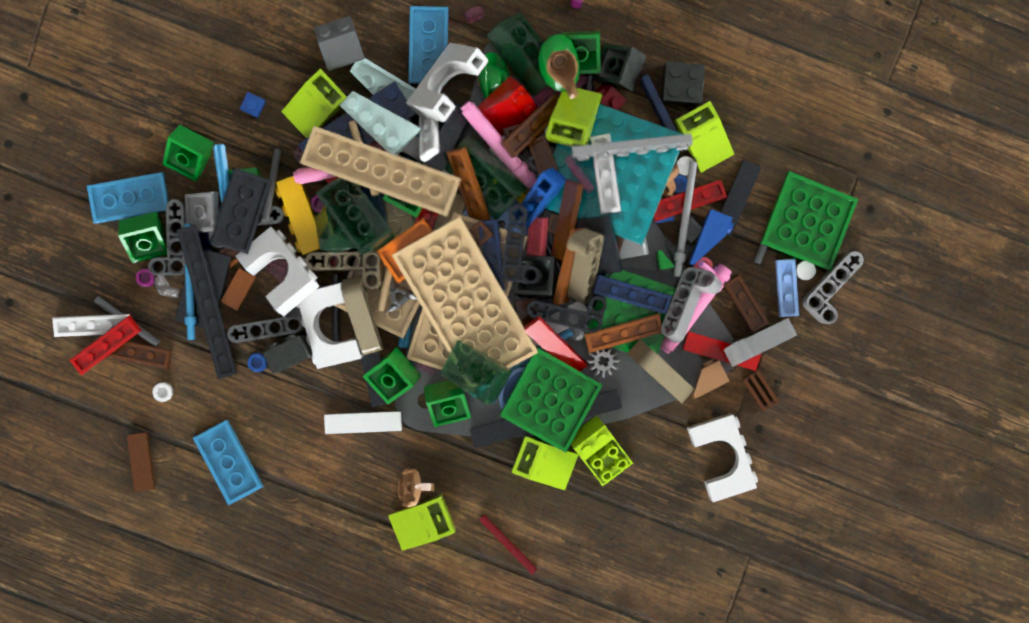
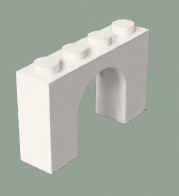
M449 43L406 104L419 116L445 122L455 106L444 94L440 93L443 86L452 77L461 73L478 76L489 60L476 47Z
M269 227L251 243L248 254L240 252L236 255V258L245 270L253 276L273 260H287L288 273L286 278L279 286L265 296L274 309L285 316L316 290L319 285L315 281L317 276L312 270L305 268L307 264L302 257L295 255L296 249L291 243L287 244L284 241L286 236L280 230L276 231Z
M343 282L317 288L297 305L302 315V326L306 328L307 344L312 349V361L316 364L317 369L360 359L365 356L362 354L357 338L335 342L325 337L319 327V317L325 307L344 303L341 291Z
M731 413L687 427L694 447L720 440L728 442L734 449L735 463L732 469L725 475L704 481L712 502L757 488L756 482H758L756 473L752 472L750 468L752 460L749 453L745 452L744 446H746L744 436L739 434V420L737 416L734 417Z

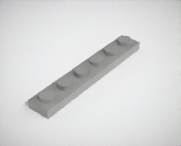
M692 134L575 146L572 147L573 159L577 158L578 161L589 160V157L597 156L598 159H604L612 154L622 157L628 156L631 152L647 154L649 150H656L657 152H666L668 148L686 150L688 146L692 145L693 140Z

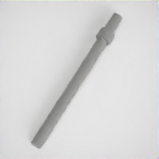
M690 162L677 253L674 254L675 268L673 276L681 277L683 262L686 259L684 252L697 162Z

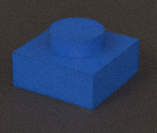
M247 92L240 110L259 118L266 101Z

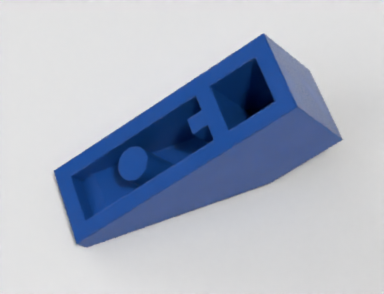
M553 167L541 173L521 203L526 207L528 213L527 228L532 225L555 198L567 180ZM520 208L515 212L516 219L519 220L520 216L524 215Z
M712 209L708 210L689 259V265H694L727 233L730 234L734 225L731 222L733 217Z

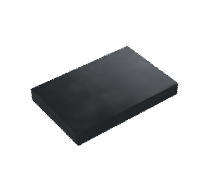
M611 214L576 219L575 229L586 228L604 236L597 274L621 272L623 268Z

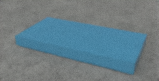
M410 6L409 84H420L448 46V7Z
M163 172L87 185L94 224L136 217L152 212H164L169 202Z
M228 419L193 437L228 505L264 487Z

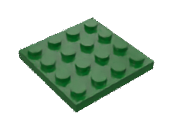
M787 171L760 244L831 271L858 199Z
M625 270L604 274V276L672 295L671 301L676 291V287ZM604 297L606 300V310L600 329L659 313L661 323L663 324L666 314ZM596 299L593 308L599 310L603 307V302L600 299ZM591 318L587 324L590 328H596L599 323L597 319ZM660 333L640 340L658 355L664 335ZM638 340L611 348L628 352Z
M536 347L538 353L531 356L499 416L566 453L597 397L602 384Z

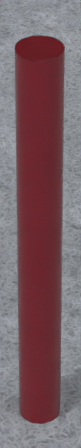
M485 515L480 517L479 520L531 574H534L537 568Z

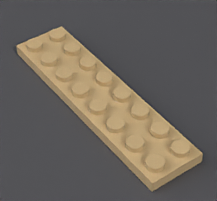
M316 126L312 129L300 161L303 165L444 216H448L461 181L460 178Z

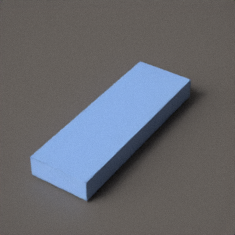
M795 259L775 260L779 317L799 316Z

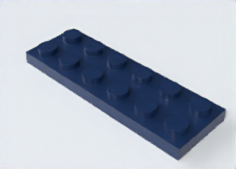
M395 81L368 98V100L405 120H409L416 115L406 104L407 99ZM348 113L322 128L354 140L349 127V122L354 121V119ZM357 123L363 144L369 146L376 140ZM309 137L298 144L303 153Z

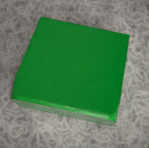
M661 250L655 252L659 270L675 268Z

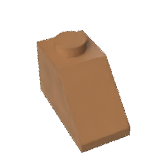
M709 359L702 363L703 367L698 370L693 386L694 391L691 393L693 398L696 399L729 382L719 360Z

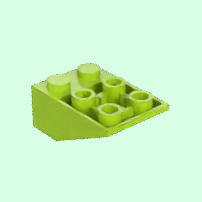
M320 69L302 86L281 112L307 139L310 137L314 126L321 128L342 109L340 104L347 96Z
M575 88L579 94L571 99L567 95V91H562L545 136L548 141L569 147L588 145L602 94Z
M711 101L674 121L673 124L679 133L685 135L692 134L693 142L691 146H688V151L693 160L697 162L700 173L734 155L721 120Z
M597 415L579 428L571 443L574 450L602 486L633 464Z
M525 434L511 472L524 478L565 490L578 454L568 450L565 453L547 442Z
M442 494L419 502L414 507H407L388 515L402 551L454 534L456 530Z

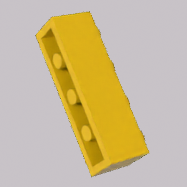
M294 176L276 182L277 188H275L278 198L283 200L284 206H282L285 217H289L291 222L288 226L291 234L296 236L297 242H295L298 253L302 252V255L306 256L310 253L326 249L325 241L314 211L311 208L304 184L295 183Z

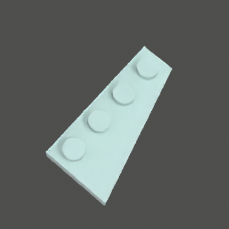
M366 58L355 62L350 70L373 95L394 81L407 101L416 90Z
M354 91L340 104L388 153L396 156L421 130L416 125Z

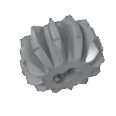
M611 347L607 348L606 352L605 349H602L600 352L595 351V355L588 353L589 356L593 357V360H587V363H593L588 369L591 371L597 368L594 372L595 376L599 374L600 370L602 377H605V371L611 376L613 373L610 368L618 369L617 366L613 365V362H620L619 359H613L618 353L615 351L610 354ZM601 356L603 358L607 357L608 361H606L607 364L605 366L603 364H598V361H600L599 358Z

